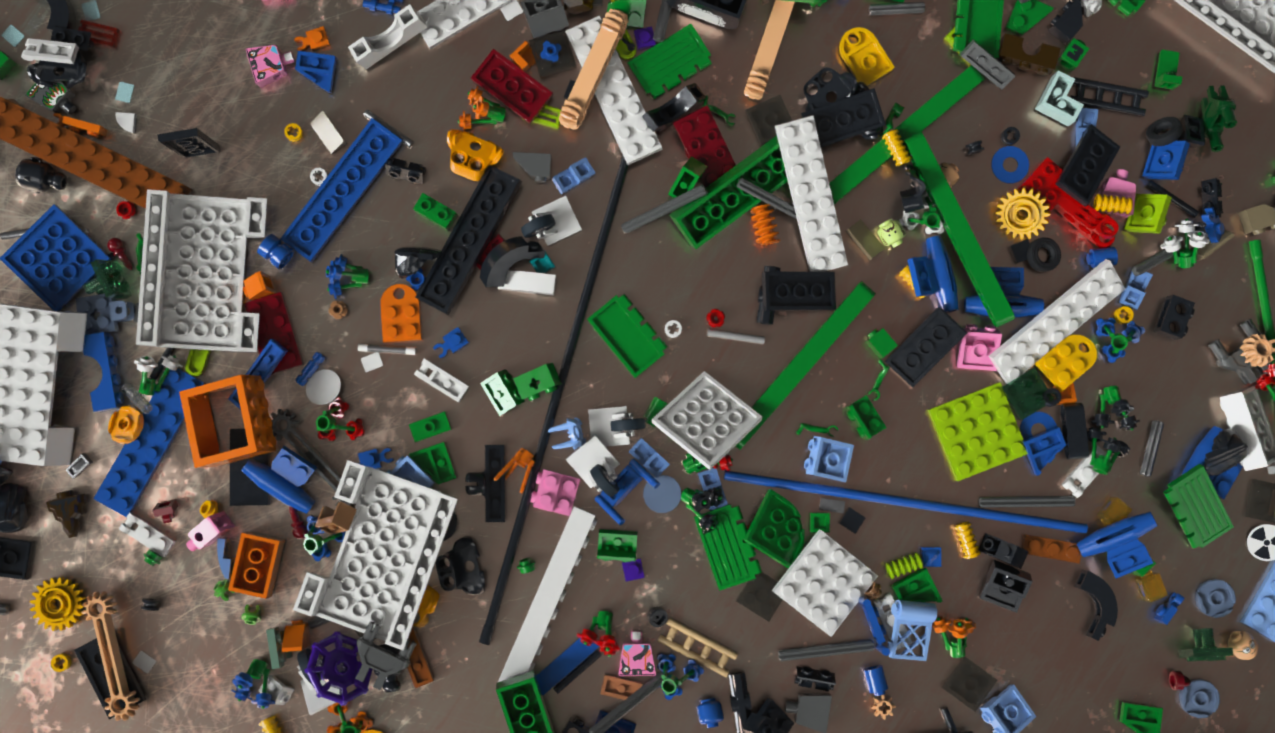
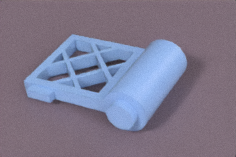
M896 600L891 608L895 620L892 639L887 644V648L890 650L889 657L927 661L932 623L937 618L936 605L934 603ZM900 624H906L909 630L901 636L899 633ZM920 626H926L925 633L919 637L915 631ZM913 634L917 640L908 646L905 639ZM902 642L906 649L901 654L896 653V647ZM918 644L922 646L921 655H915L912 651Z

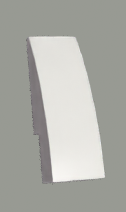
M508 270L504 286L498 287V289L554 296L557 277L553 274Z

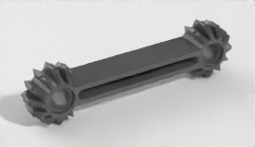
M278 409L277 414L272 412V430L276 440L281 441L284 436L305 460L317 467L315 470L336 491L338 484L324 471V468L338 482H340L342 476L295 427V424L300 423V420H294L297 414H290L289 409H286L284 412L282 409ZM282 420L287 422L285 430H281L279 426ZM291 433H293L304 444V446L309 450L308 452H306V450L292 437ZM338 499V502H343L355 508L354 504Z

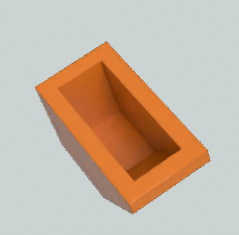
M261 271L254 273L243 281L245 285L243 287L244 294L250 300H256L276 293L271 277Z
M303 619L291 620V624L285 626L282 652L302 651L311 645L308 622L303 623Z

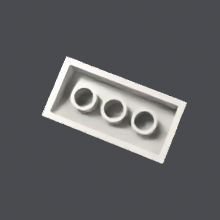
M1256 385L1220 397V406L1225 411L1228 428L1237 432L1249 448L1248 455L1240 462L1244 466L1245 471L1266 467L1275 462V437L1258 389L1255 387Z

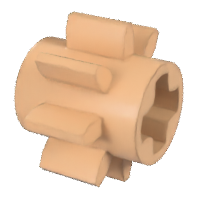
M880 695L878 699L873 697L875 702L870 707L876 709L874 712L876 717L881 714V717L885 720L886 715L893 716L891 711L896 706L890 704L892 701L890 696L885 699L884 695ZM884 702L887 705V707H884L883 710H881L879 706H882V703Z

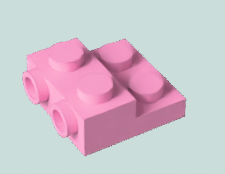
M966 324V327L962 328L967 331V334L958 342L957 367L996 371L997 369L989 355L1000 347L1001 332L995 326L987 325L985 329L977 328V325Z
M542 469V473L538 472L535 483L538 484L537 491H533L530 502H533V507L570 516L580 479Z

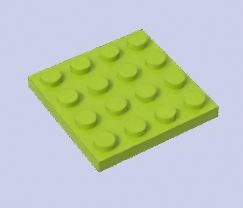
M1000 382L928 410L956 481L1027 455L1022 442L1024 441Z

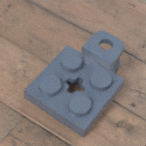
M114 293L75 298L77 312L87 313L85 335L100 332H118V322L134 320L135 304L132 302L116 301ZM95 311L100 312V316L97 317V320L94 317Z

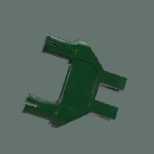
M1220 85L1218 93L1214 91V86H1209L1207 89L1208 99L1203 98L1201 101L1204 134L1209 139L1212 152H1219L1224 148L1221 134L1224 131L1223 128H1233L1237 124L1234 113L1236 104L1234 99L1229 98L1225 85Z

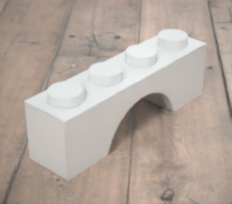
M411 4L394 15V22L386 31L372 37L363 36L348 47L359 65L368 69L427 28L420 13Z

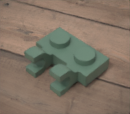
M278 626L266 630L272 669L281 668L285 665L284 662H286L287 658L293 657L292 651L282 652L281 643H283L284 631H279Z

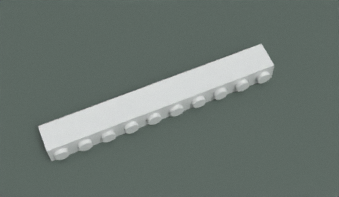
M574 506L498 682L533 671L535 663L532 661L535 655H540L543 645L540 644L542 638H547L551 629L548 624L551 619L555 620L559 609H556L558 601L563 602L566 595L564 587L566 583L570 585L574 573H571L574 565L578 567L582 558L579 555L581 548L586 549L590 538L587 537L589 530H594L598 521L594 519L595 514Z

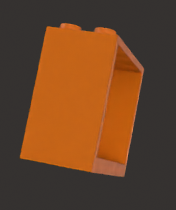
M241 374L179 392L195 468L218 467L277 451L276 438L273 436L272 419L269 417L268 412L269 404L264 393L265 385L261 376ZM236 387L248 446L220 453L208 394Z

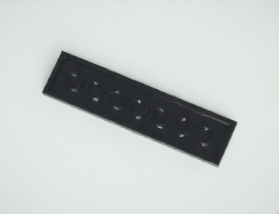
M491 165L487 167L444 244L440 257H437L415 298L447 315L450 314L522 183L520 179Z

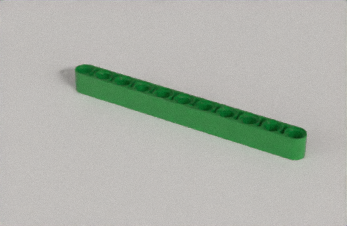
M972 65L895 128V130L898 129L897 134L901 135L900 140H905L924 131L978 86L985 77ZM880 140L829 183L834 204L892 157L890 155L891 150L887 149L889 146L885 145L886 140Z
M919 132L903 140V146L906 145L905 150L909 151L908 156L912 157L911 162L919 178L926 184L925 190L933 206L936 208V212L940 216V220L993 325L998 328L1014 320V313L922 132Z
M863 281L854 288L751 407L762 416V421L736 445L739 450L751 439L875 296L876 293Z

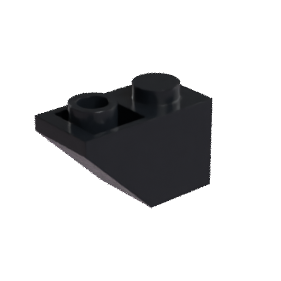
M1069 0L1062 8L1064 13L1061 16L1057 14L1050 22L1053 26L1048 31L1065 45L1083 26L1081 0H1074L1073 2Z
M987 533L978 550L1019 569H1022L1028 555L1027 550Z

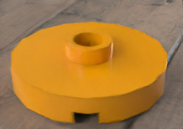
M129 405L120 407L118 412L115 411L108 425V431L112 436V440L121 444H129L135 441L143 429V414L139 409Z

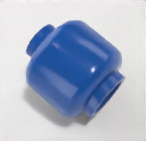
M716 698L700 701L701 704L697 706L700 724L707 725V728L718 727V722L724 719L722 704L716 701Z

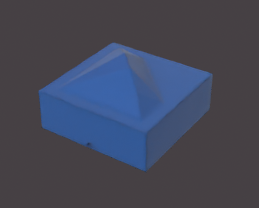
M921 547L923 567H942L941 547Z

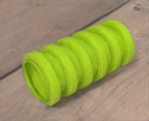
M915 552L913 556L910 554L907 558L906 556L903 559L898 558L896 562L894 560L890 564L887 562L885 567L889 577L894 579V576L900 577V574L906 575V572L911 573L912 570L917 571V568L922 569L923 562L919 553Z

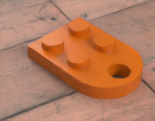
M392 285L385 290L381 297L383 343L422 340L420 300L415 298L417 293L407 285ZM397 289L404 290L405 295L402 299L395 298V291Z

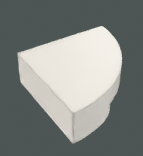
M116 112L118 124L124 130L135 134L137 115L135 113Z

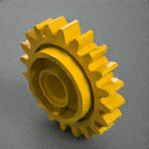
M1023 186L1021 192L1015 187L1014 194L1008 190V197H1001L1002 202L997 204V207L1000 209L996 210L995 214L1001 215L996 221L1003 222L1000 229L1006 227V235L1013 232L1012 237L1015 238L1017 234H1020V239L1022 240L1026 234L1031 239L1032 232L1038 236L1039 229L1045 230L1044 224L1049 223V219L1046 217L1050 216L1051 212L1046 211L1050 204H1043L1047 198H1039L1041 191L1033 194V187L1029 192L1026 191V186ZM1024 209L1028 212V215L1020 216L1018 211Z
M53 577L50 581L44 580L43 585L37 586L39 592L32 593L36 599L30 600V603L35 604V607H32L30 611H36L33 618H40L37 623L38 625L45 623L44 629L51 627L52 631H56L58 628L62 631L66 630V627H73V622L77 623L80 621L77 616L84 615L80 609L85 608L81 601L85 600L86 597H80L84 590H76L79 585L78 583L71 585L72 579L65 581L64 577H59L58 580L56 577ZM57 599L61 602L60 608H57L55 604Z

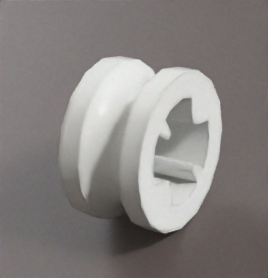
M315 168L310 173L311 181L317 186H320L328 176V173L322 168ZM320 172H322L324 178L322 181L319 179V182H317L315 175L317 173L320 175Z
M671 320L665 325V333L668 337L676 338L680 335L682 326L678 321ZM676 324V328H679V331L670 334L668 326Z

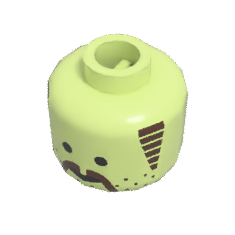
M891 218L879 225L880 228L877 234L885 246L892 245L894 248L903 243L902 238L905 237L906 232L899 220Z

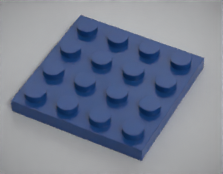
M54 204L0 257V260L53 311H60L111 258L64 211Z

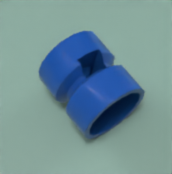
M270 234L262 241L257 253L266 260L270 259L271 264L280 270L291 260L294 250L288 245L282 244V241L274 234Z

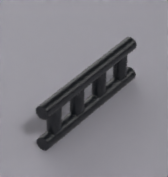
M1073 77L1075 79L1073 85H1078L1076 96L1071 95L1070 98L1084 104V106L1145 116L1146 109L1140 108L1141 97H1148V90ZM1086 87L1096 89L1095 100L1084 98ZM1104 90L1115 92L1113 103L1103 101ZM1123 94L1134 96L1132 106L1121 104Z

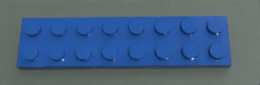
M371 118L280 240L307 260L313 262L385 167V163H388V160L392 158L401 146L403 140Z
M177 368L176 371L170 369L161 385L160 392L155 391V395L152 396L142 413L144 424L140 435L135 441L123 446L93 499L126 518L129 512H133L185 421L179 392L205 385V382L189 375L180 368Z

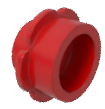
M122 201L116 207L118 216H121L123 219H130L136 212L134 204L130 201Z
M712 309L707 314L706 319L711 327H721L724 324L725 314L723 311H719V309Z

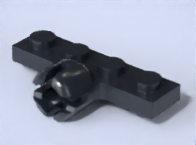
M484 445L485 469L483 472H469L466 474L465 482H476V485L465 486V490L468 495L484 496L485 522H505V473L497 481H494V477L505 467L504 445Z

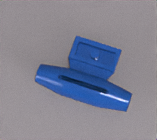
M941 235L927 238V256L908 259L915 295L920 297L935 294L940 307L946 313L959 310L957 284L949 253Z
M991 267L1015 317L1039 315L1044 310L1043 299L1020 295L1024 287V268ZM979 295L964 298V312L989 317Z
M1213 426L1197 445L1183 469L1182 475L1198 464L1204 466L1205 454L1212 452L1214 438L1223 429L1217 426ZM1240 464L1217 476L1208 474L1220 499H1225L1243 468Z
M285 445L272 461V467L250 458L241 470L258 487L285 505L307 514L315 503V500L300 486L307 482L317 467Z
M1151 512L1127 517L1096 530L1079 541L1077 546L1083 557L1107 552V562L1117 579L1154 563L1146 546L1138 538L1158 525Z

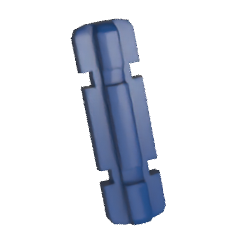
M320 352L314 354L313 360L307 363L301 371L302 374H299L295 379L299 385L305 386L308 382L307 379L311 378L318 369L319 363L322 364L325 360V356Z

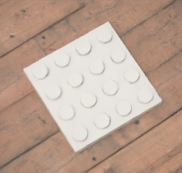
M704 371L652 419V423L706 468L711 470L762 421V416Z
M819 529L772 591L832 637L859 602V597L864 595L878 575Z

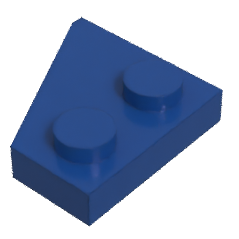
M298 51L295 70L328 93H332L337 57L334 55Z

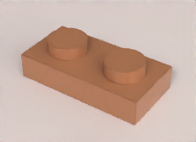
M605 674L600 694L626 700L642 687V683Z

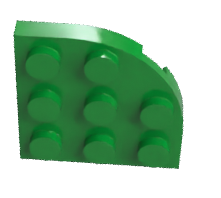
M770 489L767 491L743 540L789 569L801 553L804 545L805 529L802 528L801 515L790 501Z

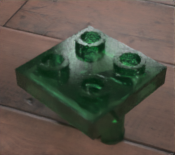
M96 259L91 262L97 278L83 284L86 293L92 294L96 292L98 295L104 293L106 298L127 299L132 296L131 287L122 274L123 269L117 261Z
M1035 367L1001 387L1020 420L1046 406L1044 405L1045 400L1042 399V394L1048 388ZM1051 394L1047 395L1050 402L1054 400Z
M1213 628L1193 630L1195 647L1193 649L1179 650V658H1187V662L1226 660V656H1233V648H1217L1215 646Z

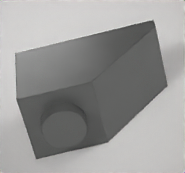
M513 152L514 160L531 179H535V182L546 183V180H551V154Z

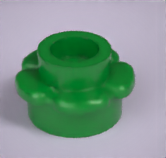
M151 549L143 554L146 557L144 561L152 566L160 564L162 557Z
M524 558L519 561L520 564L517 566V569H520V573L525 574L535 570L534 564L536 562L530 558Z

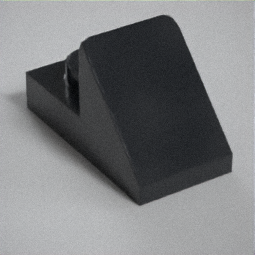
M1184 114L1181 119L1183 132L1177 141H1187L1190 143L1189 147L1192 148L1204 146L1203 119Z

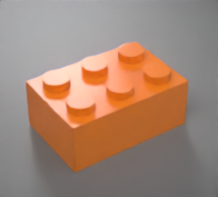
M248 531L242 532L228 590L265 599L272 597L285 539Z

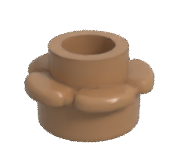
M333 301L330 304L329 314L335 319H341L346 316L348 309L343 301Z
M873 582L864 593L867 595V599L879 598L882 593L881 585Z

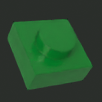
M810 513V532H817L820 529L824 533H830V513Z

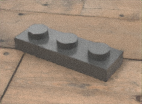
M974 39L960 53L962 58L1001 90L1016 76L1014 72Z

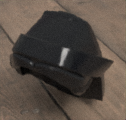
M415 246L396 249L394 253L397 275L403 279L415 274L427 260L440 257L441 250Z
M1224 429L1214 438L1212 452L1205 454L1204 468L1209 475H1220L1232 467H1237V464L1248 455L1249 448L1237 432L1231 429Z
M6 483L0 485V532H17L22 530L27 523L28 514L24 503L27 490L18 484Z

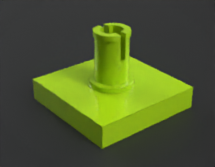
M1135 194L1134 213L1128 217L1124 229L1128 232L1160 234L1162 227L1167 222L1166 214L1172 197L1163 194Z

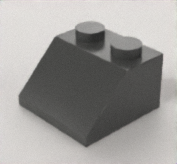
M525 0L520 2L533 38L543 37L547 33L560 31L569 26L561 0Z

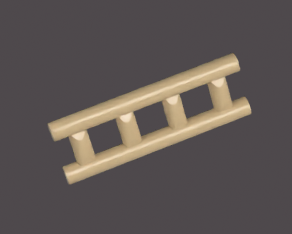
M669 617L666 624L671 626L667 636L660 635L657 642L727 677L730 670L726 669L725 666L729 658L735 660L738 653ZM678 631L688 635L683 646L673 641ZM695 639L705 644L701 655L690 650ZM712 648L722 653L718 664L707 659Z

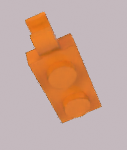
M59 113L53 114V116L59 118L57 124L63 127L68 126V129L73 132L80 133L81 130L87 132L86 135L98 138L99 135L106 137L108 130L100 125L62 116Z

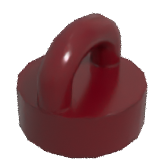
M1171 671L1169 674V684L1173 690H1183L1184 687L1190 686V679L1183 675L1181 671Z

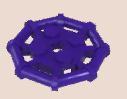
M335 631L333 635L312 644V651L305 674L308 675L318 698L322 697L337 702L341 706H346L351 700L369 691L368 685L373 669H369L363 682L355 679L362 666L361 662L356 658V653H359L357 639L343 635L340 631ZM335 643V649L328 652L325 647ZM343 643L353 646L352 649L342 647ZM320 654L323 656L321 666L315 667ZM342 663L345 671L339 672L337 666ZM321 672V678L326 682L323 686L316 673ZM354 684L357 689L348 693L347 687ZM330 686L340 689L339 694L327 690Z

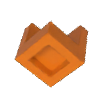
M527 41L522 43L510 55L511 61L524 72H527L540 60V57L530 48Z

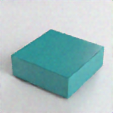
M546 251L544 258H536L529 261L537 273L546 274L555 268Z

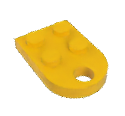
M861 27L852 28L841 38L839 44L840 55L857 82H864L868 86L895 69V66L874 34L868 29ZM856 35L858 42L855 44L849 42L848 36Z
M1070 335L1039 359L1035 365L1062 392L1094 365L1097 359V350L1094 343L1087 337ZM1079 344H1085L1088 347V352H1082L1079 349Z

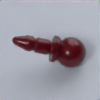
M111 238L107 243L108 249L114 253L115 257L119 256V259L128 270H133L131 261L128 260L127 255L124 253L126 248H123L122 240Z
M289 506V512L294 522L291 524V527H293L292 534L296 539H304L305 534L308 533L307 527L303 525L304 520L300 521L297 509Z

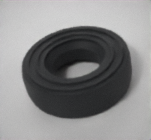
M1164 117L1153 122L1148 127L1146 136L1151 145L1165 146L1173 143L1182 135L1183 127L1178 118ZM1165 129H1170L1166 133L1159 134L1161 131Z
M1048 237L1035 239L1027 249V260L1030 266L1039 272H1047L1056 268L1061 260L1059 245ZM1042 247L1049 251L1050 256L1047 262L1041 261L1038 256L1039 249Z

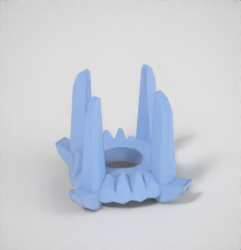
M567 418V423L551 427L548 430L550 433L569 429L567 433L570 434L568 437L571 440L552 446L553 449L573 447L575 450L586 443L580 419Z

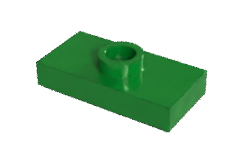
M445 411L409 424L415 443L452 430Z

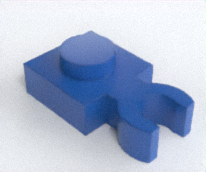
M1213 207L1205 208L1206 214H1203L1201 217L1203 222L1206 223V233L1211 243H1217L1222 234H1224V224L1221 223L1218 215L1215 216Z
M457 327L442 337L445 343L436 344L433 349L443 348V353L439 355V358H444L449 350L454 354L469 344L460 328Z
M386 448L380 454L378 449L358 453L360 464L375 469L381 468L382 461L386 463L394 461V458H386V453L392 451V449Z
M1173 592L1169 601L1158 607L1154 619L1168 625L1177 612V607L1185 598L1179 593Z

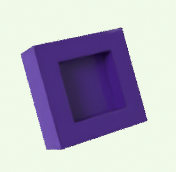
M652 26L634 30L637 50L651 48L656 45L655 40H653Z
M641 558L636 559V561L622 562L626 582L645 578Z

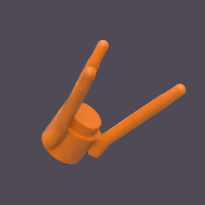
M521 448L494 477V481H497L508 470L505 475L506 480L518 465L522 468L528 466L520 489V493H523L531 468L535 463L532 460L534 455Z

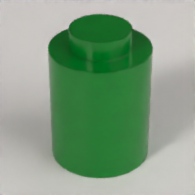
M654 396L643 415L646 418L645 422L655 427L652 419L668 403Z

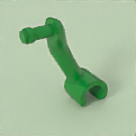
M705 95L706 99L704 100V104L702 105V107L708 105L709 97L707 95ZM708 105L711 112L725 119V124L728 127L735 125V123L728 121V118L736 117L734 114H727L716 106Z
M898 103L894 104L886 119L887 128L883 135L889 132L890 129H893L892 120L894 116L899 117L905 107Z
M137 233L136 236L139 240L136 246L138 261L136 268L141 276L144 238H142L140 233Z
M881 359L878 363L884 369L879 373L873 389L867 394L876 393L877 396L872 401L880 398L878 390L889 370V365L886 366Z
M801 423V427L796 431V434L800 435L805 428L812 432L827 433L828 436L834 437L829 432L830 428L839 430L835 425L826 428Z

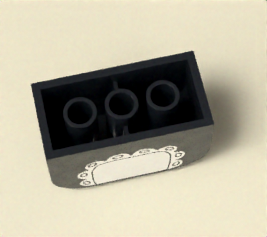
M666 0L667 4L677 11L726 29H736L748 1Z

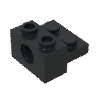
M993 559L979 597L982 600L1017 613L1023 598L1025 599L1033 582L1031 574Z
M767 698L758 713H751L741 729L745 733H788L794 722L772 699Z

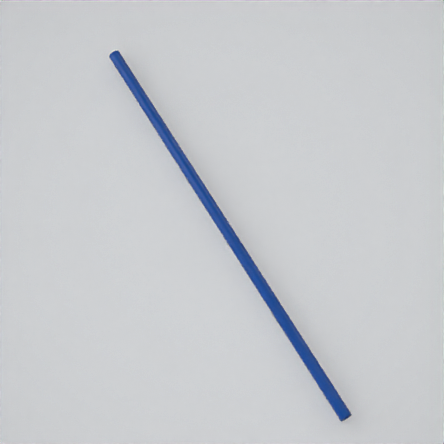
M725 470L724 480L1079 533H1087L1088 525L1084 523Z

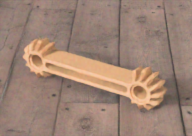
M775 0L744 90V94L751 99L760 100L763 96L795 2Z
M610 9L606 13L605 18H603L596 40L568 99L565 100L560 111L559 120L560 124L564 125V127L573 130L578 129L582 125L583 120H585L587 108L618 42L622 39L627 28L628 16L624 12Z
M1253 334L1244 339L1243 345L1240 347L1244 352L1240 356H1245V363L1250 362L1251 367H1263L1274 360L1271 354L1275 353V348L1272 347L1275 344V339L1268 341L1265 334Z
M105 591L101 594L94 592L93 596L89 595L86 597L88 602L82 604L86 607V610H83L82 613L88 614L86 617L87 621L93 620L111 696L105 699V702L109 704L105 707V710L110 709L111 712L108 716L112 717L115 715L116 721L121 718L126 721L129 719V716L133 717L136 715L134 710H138L140 706L135 703L140 701V698H134L136 691L129 692L111 614L117 613L113 606H116L118 603H112L111 601L114 596L110 595L107 597V592ZM98 603H100L103 607V611L101 613L97 611ZM120 699L125 701V708L119 705Z

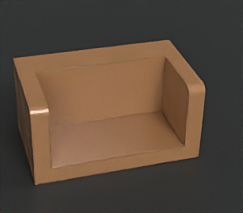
M338 502L335 510L323 506L315 527L330 535L348 531L357 509L343 502Z

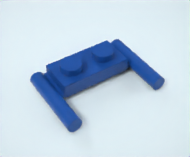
M632 459L629 465L615 479L619 487L617 494L610 497L602 491L600 495L595 497V501L620 526L624 524L625 519L613 507H617L642 480L641 477L654 489L660 486V483L636 459Z
M861 596L858 601L862 604L861 606L877 643L876 649L883 655L888 656L890 650L882 644L886 642L884 636L887 634L883 624L879 625L877 620L880 617L876 606L872 607L869 599Z

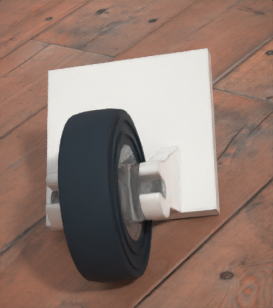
M566 196L532 211L533 216L528 217L530 222L521 227L525 238L537 236L538 239L543 238L547 246L582 231Z
M626 406L588 410L590 436L592 438L596 435L606 447L629 445V437L635 436L634 430L646 427L645 419H633V413H627Z
M596 435L566 458V461L590 488L594 486L598 492L603 490L610 497L619 492V487L615 481L617 475L614 469L620 463Z
M307 648L297 654L299 663L297 668L299 669V675L303 678L300 682L310 715H313L337 702L316 696L317 693L308 675L305 674L312 651ZM318 656L315 667L321 666L322 659L320 656ZM321 672L316 673L323 686L326 682L322 680ZM330 686L327 691L339 694L340 689Z

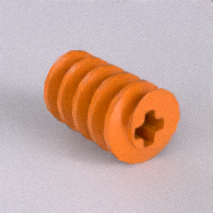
M769 204L750 209L751 214H756L751 217V220L756 222L753 224V228L759 229L754 232V235L760 236L756 239V243L762 244L760 246L771 245L781 241L774 238L779 232L773 231L777 224H771V221L775 220L776 217L769 215L774 212V209H768Z

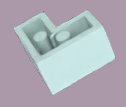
M1058 70L1049 80L1035 110L1066 126L1074 123L1084 105L1067 96L1075 79Z

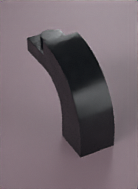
M45 0L49 3L51 9L47 29L52 32L54 26L75 30L76 15L70 0Z
M693 83L685 86L667 103L646 112L642 117L646 125L653 132L656 130L660 132L673 125L672 122L690 113L706 99V96L698 85Z
M522 236L507 239L494 247L487 255L481 267L480 279L486 287H503L506 274L514 263L523 259L544 258L545 250L538 242L529 241L527 243Z
M1082 569L1074 587L1089 594L1095 603V616L1086 636L1099 641L1106 633V625L1114 627L1118 615L1117 600L1111 587L1101 577Z

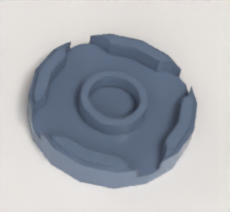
M660 475L658 478L654 477L660 483V486L654 489L648 482L646 483L643 491L645 503L651 510L657 513L670 512L678 506L681 500L680 486L674 478L668 475Z
M1208 579L1197 588L1195 601L1202 613L1210 617L1220 618L1231 613L1232 607L1236 602L1235 591L1227 582L1219 579Z
M1201 678L1190 680V686L1180 690V704L1189 715L1196 718H1207L1218 709L1220 694L1211 682Z

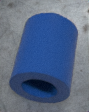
M1115 247L1090 249L1086 255L1087 264L1092 268L1098 266L1105 259L1110 260L1113 266L1118 263V253Z
M875 665L865 668L863 671L869 693H874V696L885 694L888 685L883 666Z

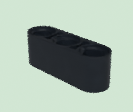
M1082 403L1062 404L1060 414L1062 434L1066 443L1064 447L1065 457L1067 460L1088 458L1089 448L1084 406Z

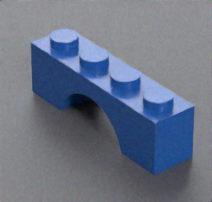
M106 332L85 335L83 354L94 358L102 369V380L99 386L90 393L93 412L120 409L123 406L122 403H124V396L120 392L119 387L121 378L116 369L118 360L113 351L115 345L114 338L111 336V333Z

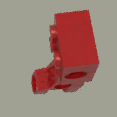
M1049 157L1042 160L1018 186L1020 192L1023 186H1026L1027 192L1033 187V194L1041 191L1039 198H1047L1043 204H1050L1046 211L1055 209L1063 216L1062 218L1070 222L1081 235L1097 247L1105 248L1113 245L1119 229L1118 223L1109 215L1099 213L1090 205L1084 207L1059 188L1055 183L1063 170ZM1107 224H1108V225H1111V226L1113 227L1114 231H1112V230H1111L1110 228H1108L1106 225H1107ZM1099 236L1104 239H1110V241L1103 243L1100 241Z

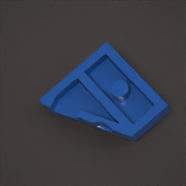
M1057 426L1022 441L1036 476L1042 473L1041 470L1046 464L1051 463L1055 455L1066 446L1060 427Z

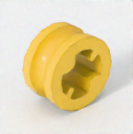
M291 123L285 127V136L290 141L296 142L301 139L303 132L299 125ZM291 128H294V130H299V132H296V137H294L293 135L289 136V133H291Z
M1123 306L1117 308L1113 316L1117 323L1125 324L1132 321L1134 313L1131 308ZM1121 310L1127 313L1128 316H1125L1126 320L1125 318H1120Z
M66 653L58 654L51 660V667L56 672L65 671L72 664L71 657ZM64 659V660H65V663H63V665L59 666V665H58V662H60V660Z

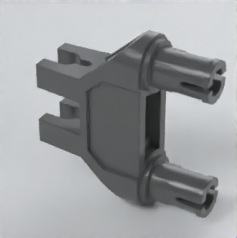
M1251 318L1240 324V327H1242L1248 337L1253 334H1264L1258 331ZM1220 339L1208 344V347H1210L1217 358L1216 364L1219 367L1237 372L1245 385L1248 383L1252 384L1258 380L1250 368L1251 363H1245L1246 357L1240 356L1244 352L1240 347L1228 353ZM1270 363L1263 367L1256 366L1255 368L1262 375L1264 370L1269 369L1268 365Z
M369 621L363 637L357 640L362 666L355 679L363 682L369 669H374L380 672L373 687L381 690L388 675L403 670L410 665L409 658L417 643L412 641L408 648L411 640L408 639L404 650H400L398 654L390 652L373 642L381 626L376 624L372 631L375 622Z

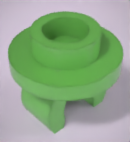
M225 579L217 582L213 589L215 591L214 596H221L225 601L229 600V596L225 594L226 591H229L228 580Z
M247 604L245 606L246 613L242 614L241 619L246 624L255 625L261 621V608L259 605H256V610L250 612V606Z

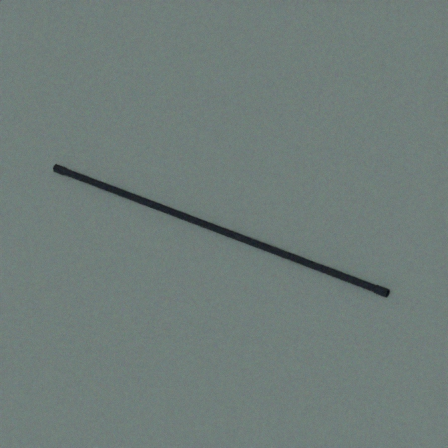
M623 154L558 376L562 384L556 386L557 390L552 393L533 458L535 463L531 468L486 622L480 635L479 643L490 645L494 625L526 520L531 496L535 489L537 474L540 472L551 434L548 430L554 424L629 165H627Z

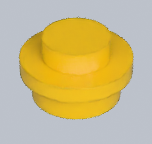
M207 500L200 507V514L205 519L218 513V503L216 501Z

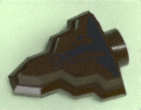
M73 490L56 493V499L46 502L48 511L53 512L55 520L61 522L62 530L68 538L77 537L80 528L79 518L83 515L86 496L85 494L74 495Z

